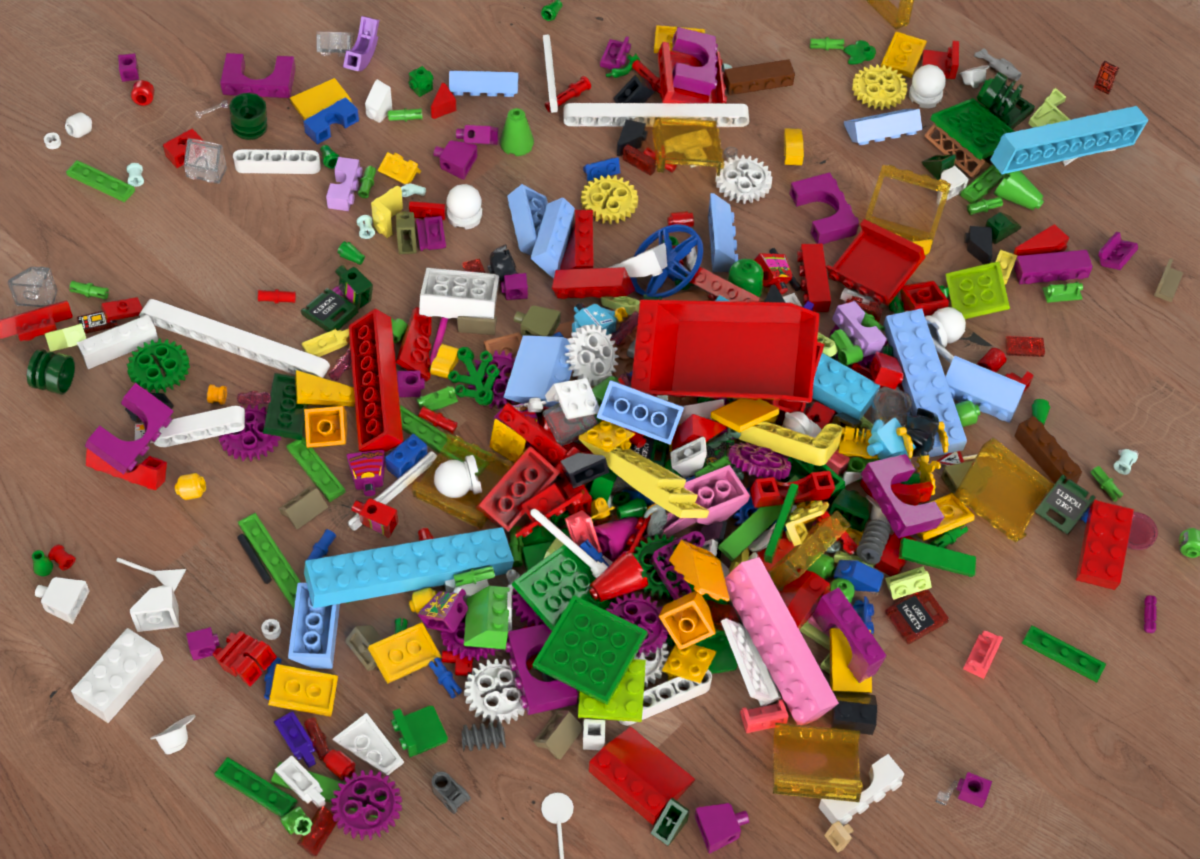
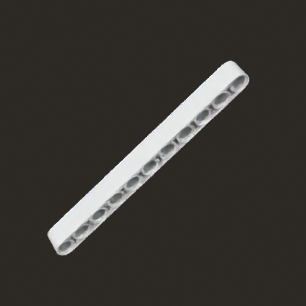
M568 103L563 108V121L567 126L623 127L627 119L646 123V127H744L749 124L748 106L745 104Z
M149 299L139 314L140 317L149 315L152 323L160 328L294 375L296 370L324 378L330 368L328 361L323 358L154 299Z

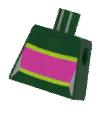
M344 265L338 267L335 273L339 276V289L349 302L357 306L358 310L371 302L373 284L356 267H352L349 270Z

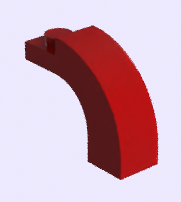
M862 478L861 487L870 497H872L875 500V498L872 496L870 489L868 488L867 484L863 481ZM931 482L912 485L896 483L891 485L892 492L900 501L913 506L930 501L934 488Z

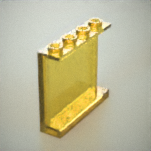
M654 117L652 133L657 172L664 173L665 164L716 167L717 176H720V170L724 169V159L722 158L723 149L720 148V130L716 126V121Z
M448 433L446 435V444L420 483L415 481L413 484V497L482 529L488 518L475 507L513 465V462L508 459L499 458L491 451L487 452L480 449L474 443L470 444L461 437ZM445 452L456 456L462 461H466V456H474L477 469H480L478 474H474L475 476L477 475L478 482L480 481L482 493L473 494V491L469 489L465 495L459 498H450L439 493L434 484L436 469L441 463L448 460H456Z
M992 438L981 447L954 496L974 510L977 515L987 520L994 528L1004 533L1008 539L1016 543L1026 537L1027 534L1024 532L1042 498L1053 488L1054 484L996 439Z
M775 723L773 735V794L860 802L863 788L859 769L858 742L860 731Z

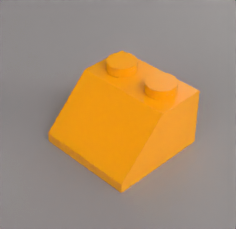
M343 406L304 409L307 448L346 445L348 431L347 412Z
M697 591L664 605L659 614L660 620L679 650L716 633L709 606L702 594Z

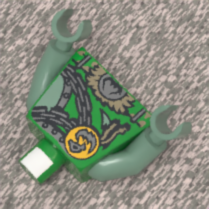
M728 427V433L725 432L706 444L707 455L703 468L709 462L713 463L725 455L728 457L730 448L734 445L732 437L739 438L741 432L739 433ZM731 464V468L739 480L744 479L745 475L741 471L742 468H736L735 464Z

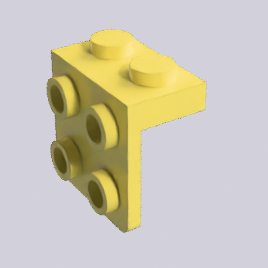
M399 186L390 189L387 193L371 202L373 226L378 233L383 234L386 238L393 235L391 217L403 209L402 190Z
M820 500L812 503L810 508L804 509L801 507L792 511L793 514L789 516L785 526L787 528V538L790 542H793L794 546L802 544L808 534L804 521L823 515L829 506L828 501L822 503Z

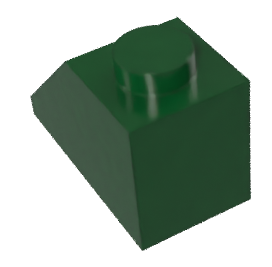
M1002 212L989 218L985 227L992 228V242L994 244L999 243L1022 227L1010 215Z

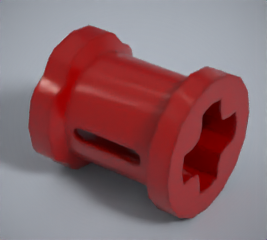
M58 544L54 546L48 553V558L57 562L59 568L63 571L71 568L76 560L72 554L69 555L65 551L63 545Z

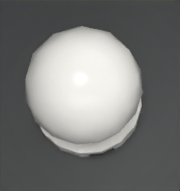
M930 64L921 66L912 77L909 98L912 103L914 101L920 104L919 107L921 108L936 107V104L942 100L946 79L943 71L938 66Z
M461 184L449 191L446 201L448 207L447 219L455 228L459 226L471 229L480 223L482 199L478 190L473 186Z
M941 308L933 315L925 316L931 336L944 348L947 344L956 342L965 332V318L955 308Z
M473 455L466 456L464 463L459 460H448L440 464L435 471L434 484L441 495L447 498H459L465 495L469 489L473 491V494L482 493L480 481L478 482L477 475L475 476L474 474L478 472Z

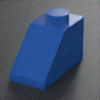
M839 560L834 574L835 579L843 578L852 582L855 591L879 592L884 577L882 572L855 560Z

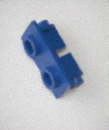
M619 157L586 164L583 167V171L587 175V181L594 180V178L599 179L600 176L607 177V175L620 174Z
M864 596V602L856 600L853 608L868 630H871V634H874V625L871 622V616H874V606Z

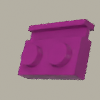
M442 216L424 218V220L416 219L420 251H423V249L446 248Z

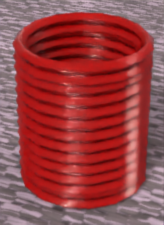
M991 348L977 362V365L996 373L1006 363L1007 358L1002 350Z

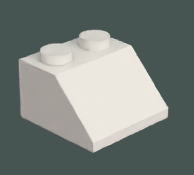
M162 585L157 588H151L130 609L137 632L179 627L178 603L172 586Z

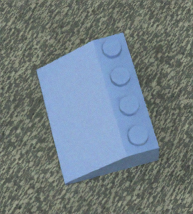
M523 336L503 398L521 404L529 402L531 398H540L541 401L547 402L543 406L560 410V402H548L545 395L553 384L570 380L572 370L568 369L571 364L566 363L569 357L565 355V353L569 352L565 347L570 345L568 339L550 336Z

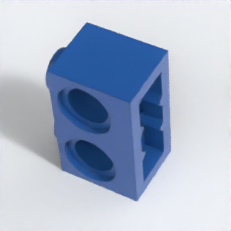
M412 434L385 457L387 470L397 479L400 478L428 454L427 444L415 434Z

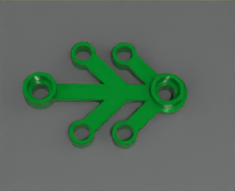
M461 347L458 350L457 356L466 365L470 376L460 375L457 371L453 370L448 374V379L452 383L459 382L475 385L477 390H469L464 385L459 384L454 389L455 394L458 397L475 398L476 402L480 405L486 406L491 404L494 399L491 388L495 378L499 375V369L495 365L488 366L493 360V356L490 352L483 351L480 354L482 362L477 372L472 361L474 358L473 351L468 347ZM487 372L489 376L485 385H483L482 380Z

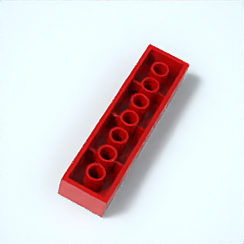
M375 308L349 325L359 451L384 450L385 453L403 443L392 321L390 316Z

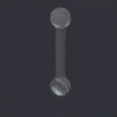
M223 100L221 104L201 112L197 111L195 116L200 118L203 114L220 107H228V101Z

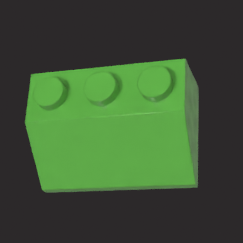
M488 586L467 598L466 605L468 606V611L466 612L464 646L506 649L509 621L507 595L510 587Z

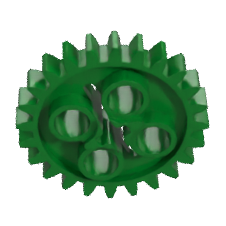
M161 338L158 339L157 343L152 339L149 345L144 342V347L137 346L138 352L132 351L133 357L128 358L127 372L131 382L137 383L143 389L147 388L150 393L153 389H155L156 393H159L160 389H163L164 393H166V388L168 387L174 390L173 385L180 386L179 380L185 381L184 375L189 374L190 361L186 350H183L181 345L177 346L175 341L170 344L168 339L164 343H162ZM151 355H154L158 365L154 362V359ZM159 367L162 368L163 373L166 375V377L162 375Z
M655 534L653 541L648 536L647 543L640 541V547H635V553L632 554L643 569L641 572L642 578L647 577L648 586L644 588V594L651 591V597L658 593L659 599H661L662 594H665L667 599L670 598V593L664 583L653 580L654 576H659L654 566L645 564L644 560L651 559L656 550L673 542L674 536L667 540L665 534H663L662 539H659L658 535ZM659 556L657 558L658 562H663L665 560V557ZM671 571L666 573L668 580L675 581L677 579L676 574ZM678 582L675 586H672V587H673V588H675L676 586L678 587L681 583Z

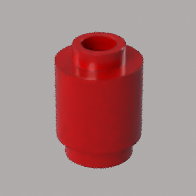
M688 211L670 213V217H667L668 226L680 224L694 227L693 213H688Z
M332 749L324 758L323 762L326 764V768L341 780H344L345 777L351 778L356 771V763L340 750Z

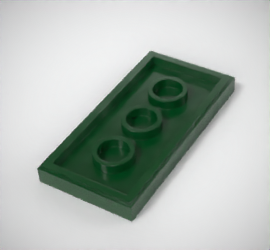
M274 373L263 434L302 440L305 424L304 409H307L308 404H297L296 379L294 376Z

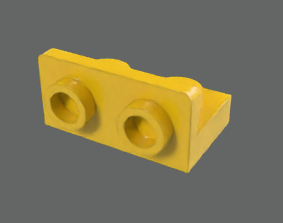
M388 152L378 169L380 173L404 185L411 183L416 173H421V170L417 167L418 164L414 161L409 160L407 162L403 160L404 157L397 153L392 155Z

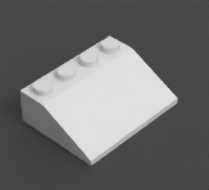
M426 268L420 294L419 314L428 317L458 318V316L494 319L499 276L489 273Z

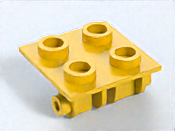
M495 419L489 447L510 461L515 462L526 450V440L516 431Z
M604 420L579 436V439L609 453L617 446L622 450L629 449L631 446L629 438L634 436L635 433Z
M849 426L842 427L839 444L840 454L859 456L865 459H878V455L870 456L867 452V446L870 445L868 439L872 436L871 430L867 429L864 437V428L862 429L861 436H858L859 428L856 429V434L854 435L855 428Z
M604 498L593 500L591 504V520L594 518V521L611 515L609 511L614 509V507L609 508Z
M675 644L662 671L668 673L669 680L682 677L701 683L716 651L695 644L679 650Z

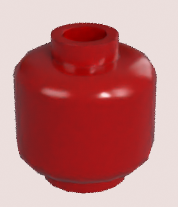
M137 81L132 87L131 98L137 105H149L153 101L155 89L148 81Z

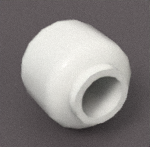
M82 112L76 113L66 119L65 129L69 135L80 138L90 133L92 120Z

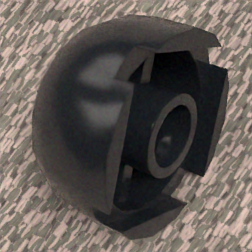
M506 244L496 248L490 254V265L487 266L490 274L498 275L501 281H504V275L519 274L515 270L517 267L509 249L506 250Z

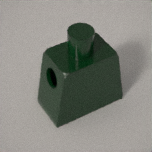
M842 489L833 502L829 514L836 522L862 532L869 518V500L861 496L856 490L848 491Z

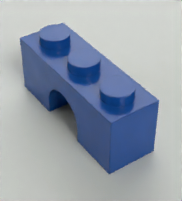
M345 97L304 120L305 133L318 145L331 137V124L337 123L346 129L358 122V109Z

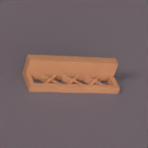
M935 123L924 135L945 155L952 152L956 156V152L963 151L964 160L955 159V164L971 178H974L982 168L987 170L991 165L985 159L980 160L974 157L970 151L963 148L959 142L948 136ZM938 129L940 131V139L934 140L930 136ZM944 141H952V149L945 150ZM975 161L978 166L973 172H970L968 170V162Z

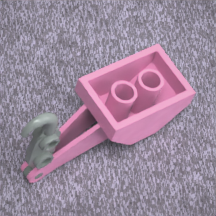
M730 465L685 482L684 488L698 495L695 503L709 510L708 517L679 518L671 512L667 515L666 509L656 504L650 507L644 514V517L647 518L653 513L650 516L647 534L644 538L647 539L649 536L653 541L655 534L658 535L659 539H662L663 534L668 538L696 522L711 525L727 520L748 502L750 495Z

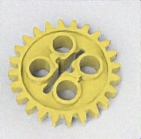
M877 64L876 68L870 65L869 69L864 67L863 71L859 70L858 74H855L852 90L854 91V96H857V100H862V104L868 103V107L874 105V109L880 106L881 110H883L884 106L890 109L891 105L896 107L897 103L901 104V101L905 99L907 93L906 79L902 78L903 74L897 75L898 70L891 71L892 67L886 69L885 65L880 68Z
M607 175V179H604L603 176H600V180L594 178V183L589 181L588 186H584V191H582V209L593 210V217H596L595 221L597 222L599 219H602L603 224L606 220L609 221V224H612V220H615L616 223H619V219L625 221V217L630 218L631 213H635V208H637V190H634V185L629 186V181L623 182V177L617 180L616 175L613 179L610 178V175Z

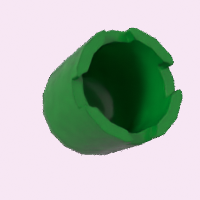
M740 259L732 264L727 281L760 298L763 287V269L760 264L752 259Z

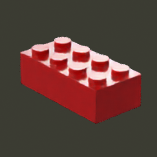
M530 446L520 455L475 508L498 528L503 527L504 532L507 533L524 515L525 510L521 506L522 503L546 489L560 472Z
M1098 500L1093 501L1089 507L1076 581L1116 590L1121 583L1134 509Z

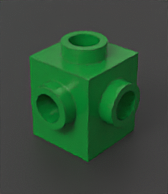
M421 66L409 73L408 84L421 97L433 90L434 78L429 70L427 71Z

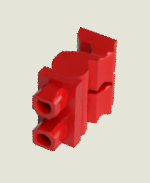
M239 631L237 634L230 633L226 639V647L224 649L221 647L217 648L213 652L214 658L224 671L234 677L239 675L249 687L263 674L261 669L265 671L277 658L268 644L262 640L258 641L249 635H245L242 631Z

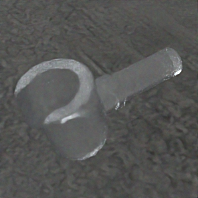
M954 780L946 792L939 790L935 802L947 805L958 782Z

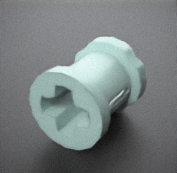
M139 163L128 165L126 168L127 173H129L128 184L134 187L141 186L144 183V178L141 176L143 171L142 165Z
M362 215L357 218V225L360 227L359 236L364 239L372 238L375 235V230L372 228V217Z
M1124 449L1120 454V459L1114 463V469L1120 474L1127 475L1130 473L1131 466L1136 462L1138 456L1135 452Z

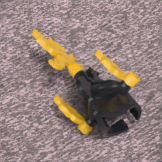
M918 408L917 416H912V410L908 409L906 426L898 427L896 433L898 436L903 437L908 458L917 457L916 463H919L920 467L916 468L917 472L921 471L920 481L921 483L931 482L934 486L931 495H934L936 486L931 472L934 471L935 467L940 469L941 464L937 461H932L929 464V452L933 450L936 432L939 434L943 452H948L949 443L944 431L945 425L944 422H939L937 414L929 410Z

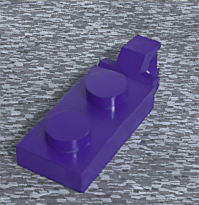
M291 711L275 720L276 728L297 760L303 758L308 768L315 765V758L312 755L315 751L313 743L294 712Z

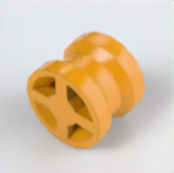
M210 384L207 392L208 403L218 402L224 405L227 398V387H216Z

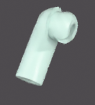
M411 183L401 187L403 197H409L413 194L424 196L426 193L425 187Z

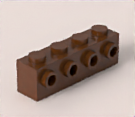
M790 59L725 69L723 81L728 95L793 86L795 72Z
M1035 416L1019 423L1015 438L1053 483L1056 484L1059 478L1065 475L1066 479L1063 484H1066L1069 479L1077 484L1082 474L1079 465L1074 463L1067 451L1062 449L1055 437L1050 435L1045 429L1043 423L1038 421Z

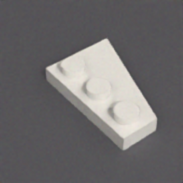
M367 713L332 739L335 743L385 775H389L404 763Z

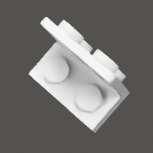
M587 378L553 384L545 395L548 402H560L567 419L598 414L600 409Z

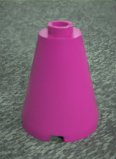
M627 517L594 526L602 550L601 553L613 562L628 547L626 543L631 534L634 535L637 528H635L638 519Z

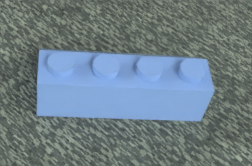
M449 71V89L453 92V95H463V92H470V96H480V93H487V96H497V93H504V97H514V94L518 93L519 72Z
M902 109L844 121V126L852 142L859 145L869 144L870 140L875 142L884 141L885 137L889 136L891 139L899 138L904 133L906 135L917 134V131L922 130L920 109Z
M521 184L507 198L519 244L518 247L521 252L531 256L548 201L546 196Z
M710 193L708 210L712 272H729L732 264L738 260V254H735L737 240H733L736 234V228L732 226V223H734V212H731L730 204L714 193Z
M563 197L547 204L531 255V259L553 279L555 271L560 269L574 222L575 208Z
M954 356L946 374V380L954 400L959 402L970 400L974 405H978L981 412L1008 423L1011 422L1026 386L957 356Z
M610 380L597 418L671 444L684 407Z
M307 583L297 584L288 658L314 669H333L340 604L313 608Z

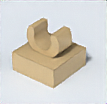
M837 821L831 825L824 836L838 853L852 839L850 834L854 830L849 824L842 826Z

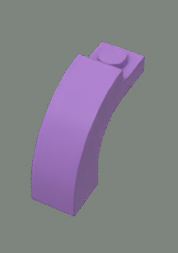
M366 16L361 17L358 37L354 47L346 51L344 68L363 71L368 66L378 41L379 20Z

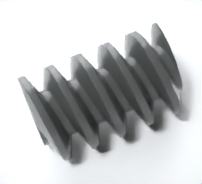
M871 520L867 523L857 547V555L863 562L868 564L880 562L889 533H891L890 526L886 522Z
M500 721L497 722L496 728H494L492 722H489L487 729L484 723L480 724L479 729H477L475 724H472L471 730L468 729L467 725H463L461 731L463 752L466 745L470 751H473L474 745L477 746L478 750H481L483 744H485L488 750L491 743L494 744L495 749H498L500 742L506 748L504 727Z

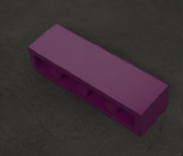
M1087 250L1017 256L1014 270L1019 284H1032L1088 278L1093 266Z

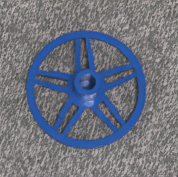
M680 224L666 226L651 234L639 246L633 257L643 253L658 238L659 245L663 244L664 235L667 255V267L662 269L663 273L651 277L646 291L640 288L636 277H630L636 292L641 296L647 294V296L659 298V296H662V298H666L684 288L695 276L703 258V243L700 236L691 227ZM680 231L691 235V237L681 242L674 249L672 248L669 233ZM697 245V259L692 271L689 272L680 263V260L692 251L691 249ZM667 276L672 281L675 278L683 280L678 286L669 291L656 293L662 287Z

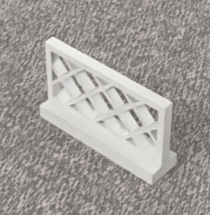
M727 618L722 620L721 623L750 697L758 699L760 706H766L781 699L779 690L745 626Z

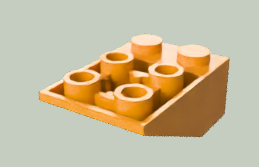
M681 540L669 559L675 566L674 570L684 575L683 579L694 585L693 589L702 595L707 593L718 601L719 599L729 601L730 598L720 560L710 551Z

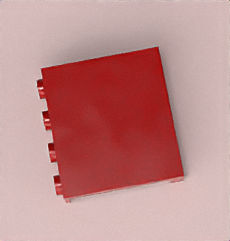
M662 42L657 53L662 103H727V96H725L726 85L723 83L724 72L722 71V59H720L719 51L716 53L718 58L715 65L717 67V74L715 76L717 85L715 90L712 89L709 96L674 87L672 71L676 62L693 67H702L703 65L692 55L670 51L669 43Z
M863 219L860 223L862 231L833 267L826 266L828 276L833 281L843 283L849 289L857 290L863 296L871 297L876 303H883L888 306L926 258L924 249L897 234Z

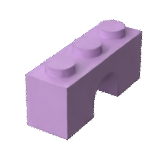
M338 157L335 167L336 182L342 183H330L326 196L329 209L349 211L350 205L354 204V192L358 190V178L362 177L363 172L359 160Z
M855 301L839 305L832 320L842 331H845L854 346L858 345L861 348L863 357L875 354L876 351L881 352L887 338L877 326L864 327L861 325L865 312Z

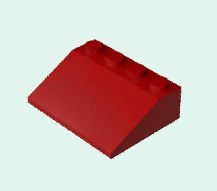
M629 727L606 744L589 761V772L653 826L657 823L670 798L677 801L695 781L694 777L632 727Z

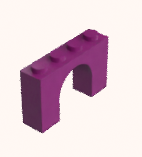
M677 27L672 39V50L694 56L703 66L693 67L676 62L672 71L674 87L709 96L712 89L715 90L717 85V79H715L717 67L715 65L718 58L715 55L718 48L716 36Z
M226 53L220 81L223 95L253 93L260 97H291L296 70L293 56H277L273 73L264 79L255 80L244 76L246 65L243 54Z
M830 172L791 183L789 194L796 207L812 202H824L832 206L836 211L830 217L812 221L810 233L816 244H826L857 234L859 220L852 213L850 204H847L844 193L840 191L836 179H833Z
M137 383L126 393L121 404L142 420L145 429L144 435L135 441H123L99 425L85 444L86 448L123 475L127 470H133L138 463L136 459L139 455L143 457L150 448L148 444L151 441L155 442L162 434L159 432L161 428H167L173 420L171 416L174 411Z
M906 454L869 462L861 473L863 481L867 484L872 496L877 501L882 513L887 518L898 538L935 529L944 519V515L935 501L917 506L908 505L900 501L892 492V484L908 481L915 471Z
M839 587L822 596L813 617L823 632L835 626L843 632L852 650V659L847 667L858 683H861L877 673L887 655Z
M546 624L509 631L505 651L510 653L511 671L516 673L514 678L517 690L520 689L521 691L520 702L522 708H526L527 715L575 705L578 699V693L575 688L559 680L551 682L537 680L527 670L526 662L530 657L541 651L552 632Z

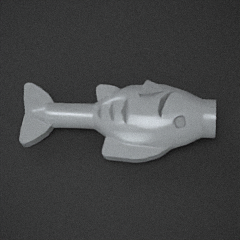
M985 48L974 54V57L983 58L988 61L990 67L1012 80L1018 81L1022 75L1012 63L1004 58L1000 60L992 57Z

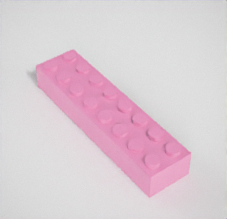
M760 557L741 562L725 577L728 594L733 606L738 612L743 625L747 629L753 644L756 646L798 727L816 721L839 704Z

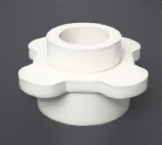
M531 398L528 403H524V406L528 407V412L543 411V405H546L547 402L541 401L540 398Z

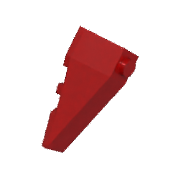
M797 568L785 583L781 597L800 630L815 612L821 597L830 592V583L812 571Z

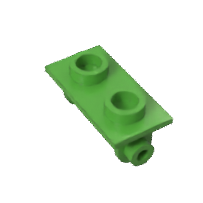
M1079 282L1066 285L1049 284V286L1042 289L1047 303L1081 300L1082 295L1080 291L1083 290V284Z
M447 386V388L426 396H420L416 401L420 410L425 406L435 411L458 402V399L455 395L454 387Z

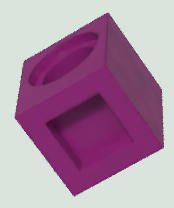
M136 54L118 55L119 72L122 82L139 80Z
M526 273L504 275V282H501V291L505 293L506 300L528 299Z
M397 371L399 397H420L421 389H425V378H421L420 371Z
M211 627L186 633L193 661L213 656V652L217 649L216 646H220L218 635L213 634Z
M967 772L965 778H960L956 790L960 792L957 799L982 808L987 800L992 781ZM968 787H974L977 792L971 791Z

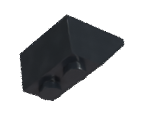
M833 692L839 704L832 708L831 730L873 735L877 725L878 705L876 696L853 692Z

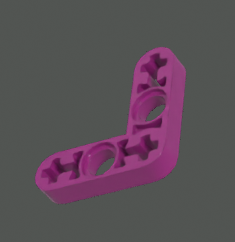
M693 531L661 547L651 557L652 565L674 601L683 597L678 596L679 589L681 592L685 591V595L692 593L687 581L683 579L684 576L675 571V566L669 561L674 552L673 547L678 545L681 540L690 543L692 539H698V544L693 543V545L702 548L705 538L698 531ZM664 556L665 560L658 562L657 558ZM669 571L674 572L677 579L675 581L668 580L666 573ZM678 582L681 583L678 587H677V586H676L675 588L672 587V586H675Z

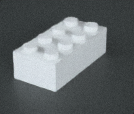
M127 628L71 690L76 702L109 723L164 660L158 647Z

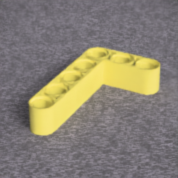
M763 421L742 431L738 439L760 447L769 448L774 452L813 465L822 466L827 463L838 449L842 427L837 424H827L814 438Z

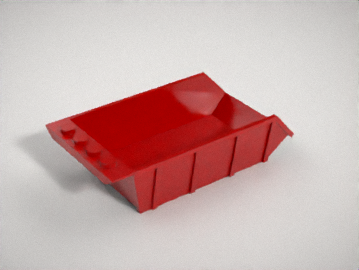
M640 300L631 387L651 395H668L684 398L686 396L714 399H720V397L750 400L775 399L811 403L820 314L793 303Z

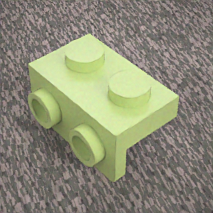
M924 566L885 578L893 600L932 588L929 573L925 571Z

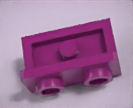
M628 36L625 37L624 42L613 39L609 40L600 61V67L613 69L621 68L622 65H625L626 53L629 54L631 50Z
M1115 232L1099 250L1098 257L1100 258L1101 266L1121 270L1138 250V244L1121 240L1120 232Z

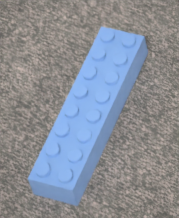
M917 309L886 316L883 325L885 327V334L889 346L893 347L892 355L898 359L904 374L901 383L909 407L912 410V416H917L918 408L926 409L937 414L939 422H944L945 425L944 431L949 443L948 452H943L939 434L936 432L933 450L929 452V458L963 451L967 439L923 310Z

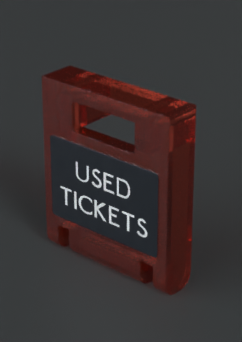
M928 589L916 592L885 610L887 615H891L889 619L902 638L910 635L905 640L907 644L913 643L949 622V617ZM927 601L937 612L936 615L933 616L926 607L925 603Z

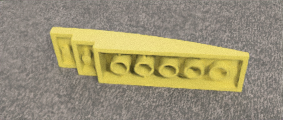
M579 439L594 455L605 456L608 467L619 477L662 508L679 518L708 517L709 510L695 503L698 495L684 488L686 482L684 478L631 449L622 450L617 446L608 453Z

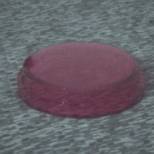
M1133 512L1127 547L1133 550L1147 549L1157 539V526L1147 515Z

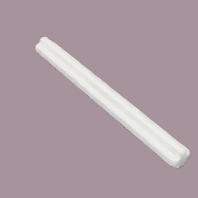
M433 451L429 452L374 500L386 505L438 460V456ZM356 514L348 521V526L353 531L363 525L359 514Z

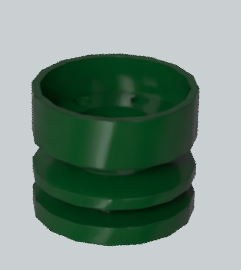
M998 71L980 103L990 108L996 102L998 105L995 111L999 112L1003 106L1005 109L1001 115L1005 117L1013 110L1021 97L1024 85L1019 84L1016 90L1013 89L1017 81L1014 80L1009 86L1006 85L1008 76Z
M242 93L235 96L229 105L233 133L239 138L246 140L261 137L268 127L266 102L262 97L253 93Z
M44 349L36 350L27 368V383L29 387L40 390L47 389L49 392L61 395L65 394L69 390L74 378V358L70 355L55 354Z

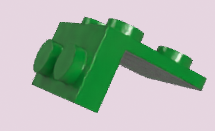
M718 622L714 625L716 631L714 635L695 643V645L716 651L708 668L711 674L735 671L738 667L721 622Z
M427 706L403 716L400 708L392 711L393 720H390L395 732H399V743L402 750L406 749L409 757L423 753L448 741V736L434 706Z

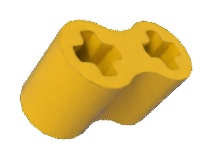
M441 344L438 354L432 362L430 374L448 379V374L454 370L459 361L457 356L459 349Z

